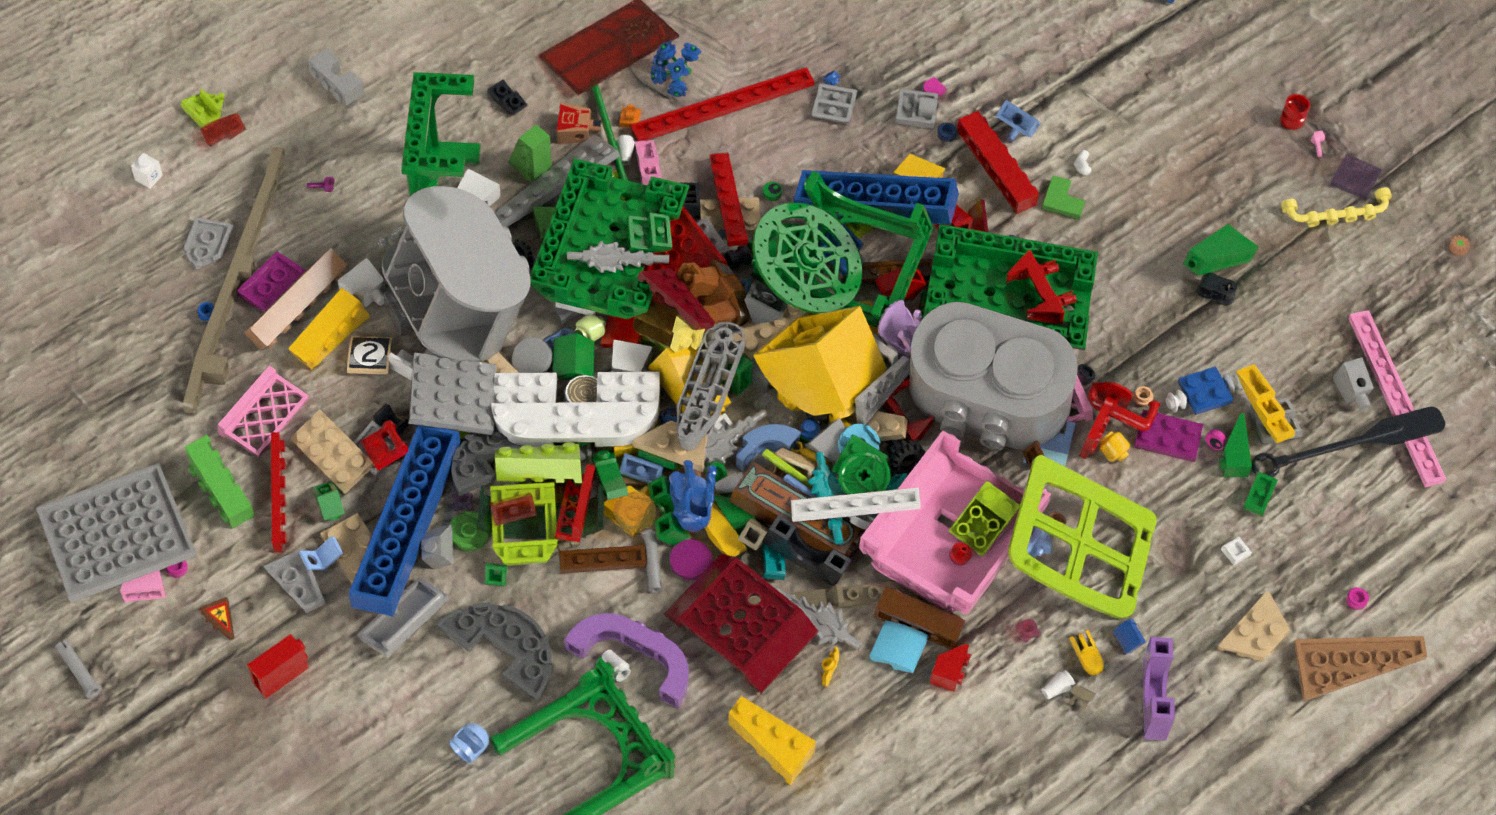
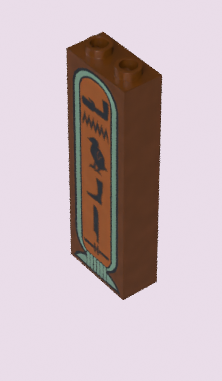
M755 462L752 463L737 484L729 500L732 504L770 526L778 515L784 517L797 526L798 533L804 542L818 550L828 551L835 549L849 558L853 552V549H851L852 545L857 546L862 536L859 534L862 528L849 522L851 519L847 516L842 517L843 519L841 520L842 544H835L833 532L828 526V518L793 522L791 500L809 499L812 497Z

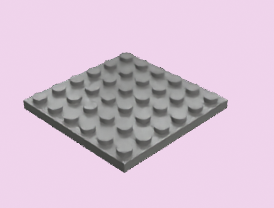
M159 463L36 507L71 603L197 556Z

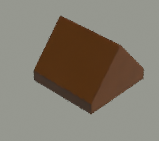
M1038 441L1033 442L1022 451L1029 469H1031L1034 458L1039 455L1044 456Z

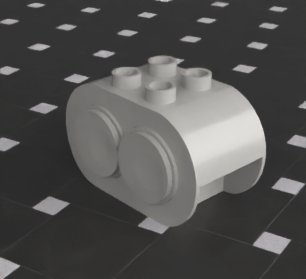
M433 186L419 190L409 197L404 206L403 218L406 227L400 241L390 247L383 257V275L418 339L429 351L441 358H448L454 362H482L488 360L503 347L529 292L531 284L529 264L526 258L519 256L512 244L509 229L501 225L494 211L483 200L467 191L454 187Z
M952 302L941 305L928 313L919 323L911 343L910 393L918 410L926 418L933 416V422L941 425V431L953 434L957 438H961L964 436V433L980 437V443L989 449L1003 450L1004 445L1014 449H1026L1035 441L1042 445L1053 439L1064 428L1070 414L1077 378V360L1072 346L1060 333L964 302Z

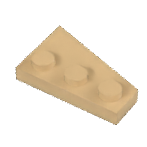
M877 411L866 424L876 431L880 441L905 439L907 419L904 416ZM855 412L848 416L847 422L851 425L857 424Z

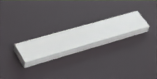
M919 487L791 500L793 522L921 509Z

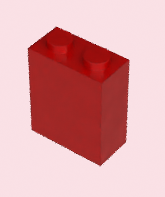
M291 634L247 664L253 685L265 699L309 669L307 663L309 658L304 651L306 649L305 645L299 638L295 639Z

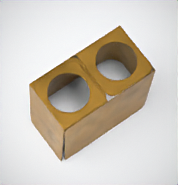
M651 299L648 311L635 317L633 329L637 333L669 347L673 339L674 333L672 331L676 316L679 315L678 311Z

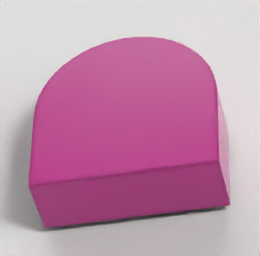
M933 76L924 83L923 92L937 93L939 97L946 92V87Z

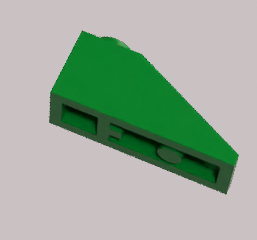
M1240 413L1223 455L1219 457L1218 465L1219 469L1223 472V477H1248L1252 468L1244 413Z

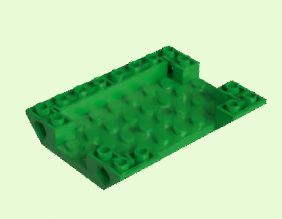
M574 158L532 269L530 285L547 300L624 319L646 313L654 292L649 289L651 285L648 282H641L637 278L639 272L644 271L646 264L642 263L638 268L631 264H628V266L622 265L623 271L616 269L614 273L604 270L601 273L595 266L589 267L588 263L583 262V260H567V252H583V250H588L590 246L596 247L601 241L604 244L618 242V248L624 247V252L628 251L626 224L628 215L648 218L650 213L669 215L670 221L678 219L689 190V185L652 176L648 185H643L612 177V167ZM629 197L631 200L623 201L621 198ZM612 227H617L620 230L617 232H613L610 229ZM590 289H596L598 292L596 294H590L588 291Z
M940 224L923 318L941 305L952 302H964L1052 329L1060 333L1073 349L1085 351L1090 318V300L1095 280L1098 252ZM1029 250H1031L1037 263L1040 265L1054 259L1056 260L1055 265L1058 264L1059 271L1045 275L1056 295L1072 290V296H1076V303L1068 304L1073 307V310H1066L1062 306L1065 311L1062 324L1046 323L1026 318L1028 309L1036 308L1039 304L1044 303L1030 278L1006 282L1007 273ZM950 284V285H952L954 288H953V289H947V288L944 287V285ZM990 291V292H992L994 295H993V296H987V295L984 294V292ZM1029 298L1032 299L1034 302L1026 303L1024 299Z

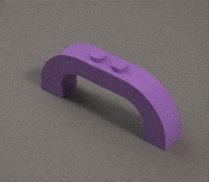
M597 614L580 621L565 638V650L582 659L586 657L596 643L602 640L613 639L622 642L660 662L666 668L668 676L659 689L660 700L679 709L686 697L689 669L683 652L661 632L652 631L639 621H633L617 614Z

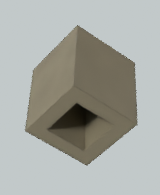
M752 518L748 521L738 540L757 550L762 545L769 528Z

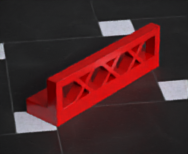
M586 465L585 474H581L583 481L581 486L576 488L572 483L574 479H568L555 539L573 542L581 541L594 483V465ZM576 494L579 500L572 503L569 498ZM573 510L575 516L569 519L565 513ZM570 526L572 534L561 532V529Z

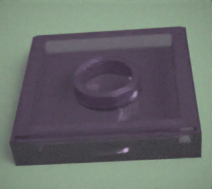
M1346 154L1330 185L1367 200L1382 169Z

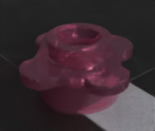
M1033 619L1023 620L1015 626V630L1020 633L1023 642H1028L1029 639L1040 636L1041 632L1037 629V624Z

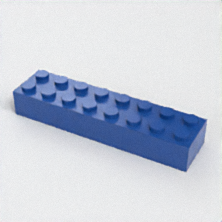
M802 170L794 196V203L812 206V202L804 188L805 180L807 177H810L812 170ZM815 171L820 173L825 185L830 189L858 203L909 219L916 203L925 206L932 224L951 225L959 195L956 179ZM836 213L837 218H843V216L838 215L839 213Z

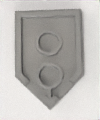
M195 217L183 247V251L195 270L222 258L234 224Z

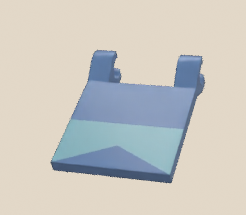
M1067 422L1064 435L1058 434L1050 441L1040 445L1045 457L1063 466L1066 465L1075 428L1074 422ZM1024 457L1023 464L1028 465Z

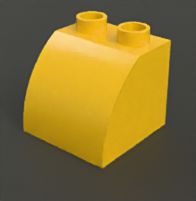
M860 306L797 317L753 355L764 376L785 399L813 416L831 413L835 420L845 418L856 411L855 399L888 370Z

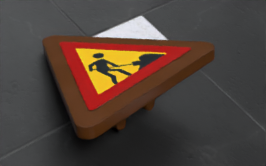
M227 597L198 609L199 613L206 618L205 622L209 621L213 624V629H218L229 640L234 639L231 611Z

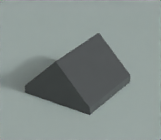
M754 279L745 298L753 324L756 325L781 319L787 303L780 299L766 284Z

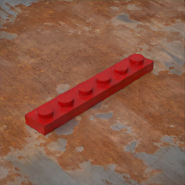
M729 152L709 154L728 247L748 245Z
M271 432L272 545L274 553H282L283 544H287L286 531H283V526L287 525L286 513H283V507H286V495L282 492V489L286 488V477L282 476V470H286L285 458H282V452H286L285 440H281L279 432Z

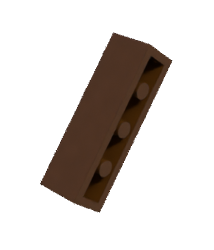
M885 587L873 616L884 622L885 620L921 631L928 635L929 641L950 650L955 648L965 620L957 614H950L941 610L936 605L926 604L917 597H909L895 588L890 589L888 587Z

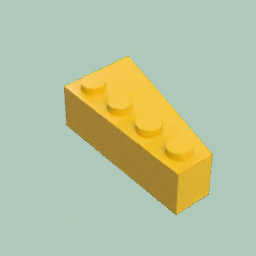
M341 288L288 349L295 358L312 370L365 322L370 315L360 300Z
M740 696L729 711L728 724L747 743H750L756 749V752L761 757H764L771 764V767L777 773L779 772L791 786L814 754L816 741Z

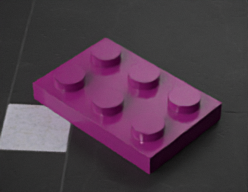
M276 251L237 290V295L257 309L265 312L306 270Z
M1143 409L1141 417L1145 418L1148 410ZM1157 413L1148 431H1137L1134 447L1195 462L1203 424Z

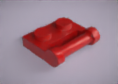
M386 421L382 428L361 440L377 471L399 459L409 450L406 443L402 442L396 432V426L393 421ZM387 436H390L395 445L392 451L384 440Z

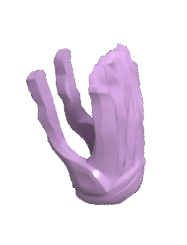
M898 300V302L895 301L893 304H890L882 314L878 333L886 343L897 350L900 357L905 356L909 359L911 357L912 338L916 328L922 321L921 311L916 309L912 318L910 311L904 305V301Z

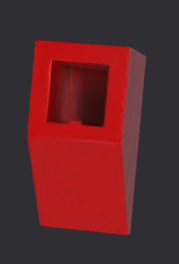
M902 267L877 277L875 281L882 295L891 296ZM916 269L904 299L914 300L926 285L919 269Z
M963 644L938 655L932 671L930 684L954 692L957 684L962 685L965 675L962 669L963 666L968 667L971 654L968 653V644Z

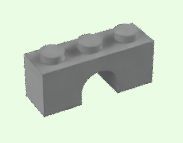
M327 48L309 59V72L314 79L317 78L326 90L329 89L337 101H341L347 106L364 95L363 82L351 71L342 76L336 75L341 72L339 59Z

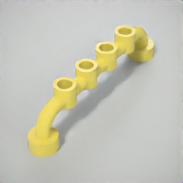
M1380 188L1374 193L1376 201L1381 202L1378 206H1373L1372 204L1361 208L1351 206L1343 210L1328 209L1320 213L1310 211L1303 215L1295 212L1298 209L1295 199L1283 201L1281 208L1282 212L1288 214L1292 220L1307 222L1309 227L1319 225V220H1326L1328 225H1333L1339 221L1338 218L1344 217L1348 223L1356 221L1357 216L1364 215L1365 220L1374 219L1377 213L1387 209L1392 195L1389 188Z

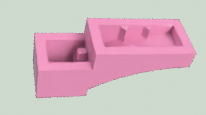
M654 140L635 141L640 184L648 185L651 176L662 179Z

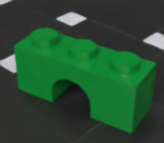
M663 475L648 483L650 500L660 508L663 516L654 520L657 539L675 546L690 538L689 531L684 530L680 526L677 517L673 516L675 507L670 495L669 477Z

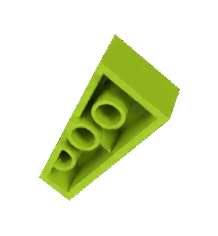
M567 442L557 446L553 444H544L541 447L525 445L515 449L502 447L499 450H495L497 481L524 482L526 478H531L532 481L543 482L550 478L555 479L556 483H564L565 479H574V483H582L579 444Z

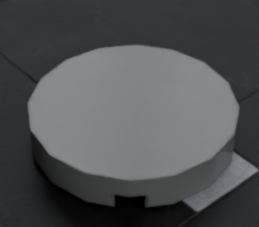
M536 337L520 341L512 354V364L519 373H543L549 368L552 361L550 347H548L545 341Z

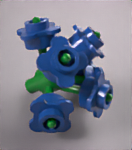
M667 41L659 47L657 54L653 58L652 63L654 65L651 67L650 77L654 84L659 83L662 85L666 81L667 75L672 74L671 78L673 81L669 84L668 87L670 89L667 90V93L674 97L686 96L685 91H687V87L681 81V78L691 74L692 69L687 66V62L697 61L701 50L693 44L684 43V49L681 50L683 58L676 59L674 56L676 54V46L672 45L671 41Z

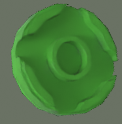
M475 511L462 512L461 515L452 518L449 523L452 525L453 546L459 550L470 552L478 550L486 545L490 538L489 522L482 514Z

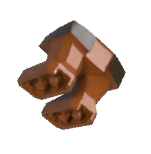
M713 259L708 267L701 268L693 262L682 263L676 273L677 276L698 299L699 303L713 318L715 324L731 322L739 327L746 324L750 318L745 302L746 290L724 262ZM668 305L669 308H672L679 312L677 308Z

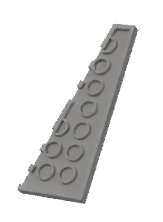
M593 134L497 210L495 215L502 226L508 227L532 212L533 207H540L561 194L574 158L606 166L620 157L618 150L596 134Z

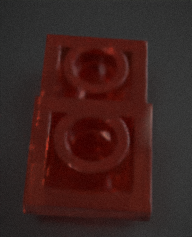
M235 113L220 118L202 127L200 130L207 145L212 147L226 137L231 140L247 129L240 115Z

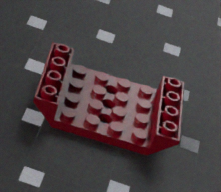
M723 553L707 567L664 613V616L679 628L684 625L743 673L745 682L760 694L770 686L819 632L801 608L737 557ZM752 596H758L761 599L758 604H751L748 600ZM738 611H743L746 613V617L738 620L734 617V614ZM727 626L732 631L729 635H722L719 632L720 629Z

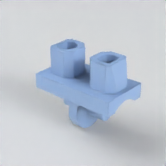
M1033 526L1027 547L1028 554L1033 558H1036L1037 555L1041 556L1043 553L1050 554L1053 551V547L1050 544L1052 542L1050 534Z

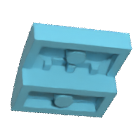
M885 620L870 653V658L872 661L891 664L895 670L913 673L929 637L927 634L914 628Z

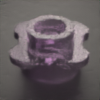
M457 492L452 495L454 500L452 509L454 511L472 510V493L468 492L458 496Z

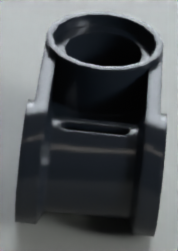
M1210 272L1203 274L1196 292L1203 298L1216 301L1222 305H1230L1234 302L1237 284L1233 280Z

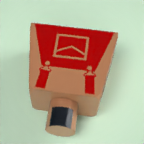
M560 103L557 144L581 143L589 138L590 131L601 132L602 120H591V110L589 108Z

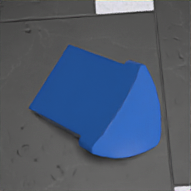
M1134 619L1123 622L1112 632L1126 654L1132 653L1146 642Z

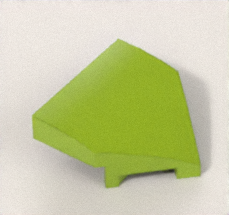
M200 89V94L181 100V107L204 130L219 122L225 93L216 95L206 93L204 89Z

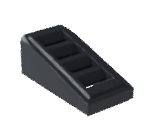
M680 182L689 185L688 191H695L687 193L683 204L684 208L692 218H700L699 183Z

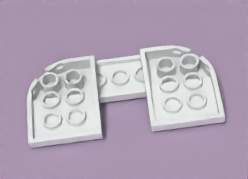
M598 372L596 402L556 403L557 373H495L494 376L495 403H491L495 426L499 433L508 438V441L520 446L541 447L544 444H554V442H595V447L625 446L632 444L635 438L645 434L648 430L651 431L658 420L660 372Z

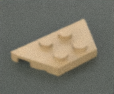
M669 421L633 440V447L684 465V461L691 460L693 462V469L703 472L705 469L707 433L700 440L697 448L687 451L681 448L678 442L677 422Z
M1265 592L1222 640L1217 650L1221 652L1224 650L1237 653V656L1250 657L1261 662L1267 659L1290 631L1270 592Z

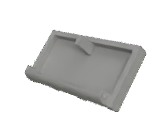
M418 577L403 591L393 617L379 614L357 635L361 641L388 658L423 623L430 619L441 606L448 602L449 597Z

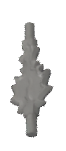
M601 241L596 247L590 246L588 250H583V252H567V260H583V262L588 263L589 267L595 266L601 273L604 270L614 273L616 269L623 271L622 265L628 266V264L638 268L642 263L646 265L669 263V255H653L651 252L644 253L643 251L630 253L629 250L624 252V247H617L618 242L604 244Z
M761 409L754 415L745 417L743 420L737 419L735 425L731 428L727 426L726 430L724 426L717 430L713 425L707 432L706 458L704 461L707 463L718 461L725 464L727 457L735 456L732 451L739 450V448L733 443L739 442L738 439L743 438L747 434V430H752L758 421L766 417V411Z
M773 585L774 588L801 608L819 632L815 636L818 638V645L830 641L831 645H834L840 641L842 643L846 642L856 650L861 648L863 643L849 635L850 632L846 630L848 622H843L841 609L838 611L834 610L830 603H827L825 607L822 601L819 602V606L816 609L814 604L810 605L807 603L804 596L797 599L794 594H786Z

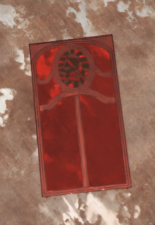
M633 0L538 54V56L577 95H580L658 50L663 43L667 41L672 42L679 38V34L642 0Z

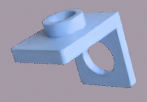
M331 536L316 551L301 550L299 554L307 570H326L343 555V552L336 538ZM307 556H310L315 561V565L310 563Z

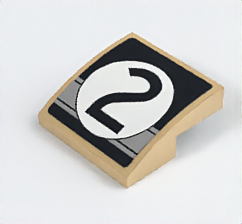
M351 336L347 373L388 374L390 368L388 355L392 349V337Z

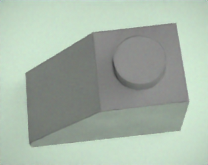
M451 524L431 529L422 539V560L433 569L453 565Z

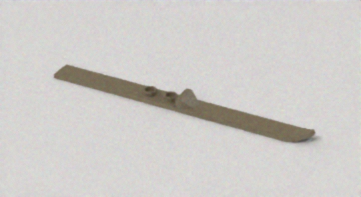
M895 581L842 587L841 583L829 589L790 593L794 594L797 599L804 596L807 603L810 605L814 604L816 609L820 601H822L825 607L827 603H830L833 609L878 604L885 587L895 588L909 597L913 596L923 599ZM750 597L748 601L751 604H758L761 599L759 597ZM738 611L734 614V617L742 620L746 617V613Z

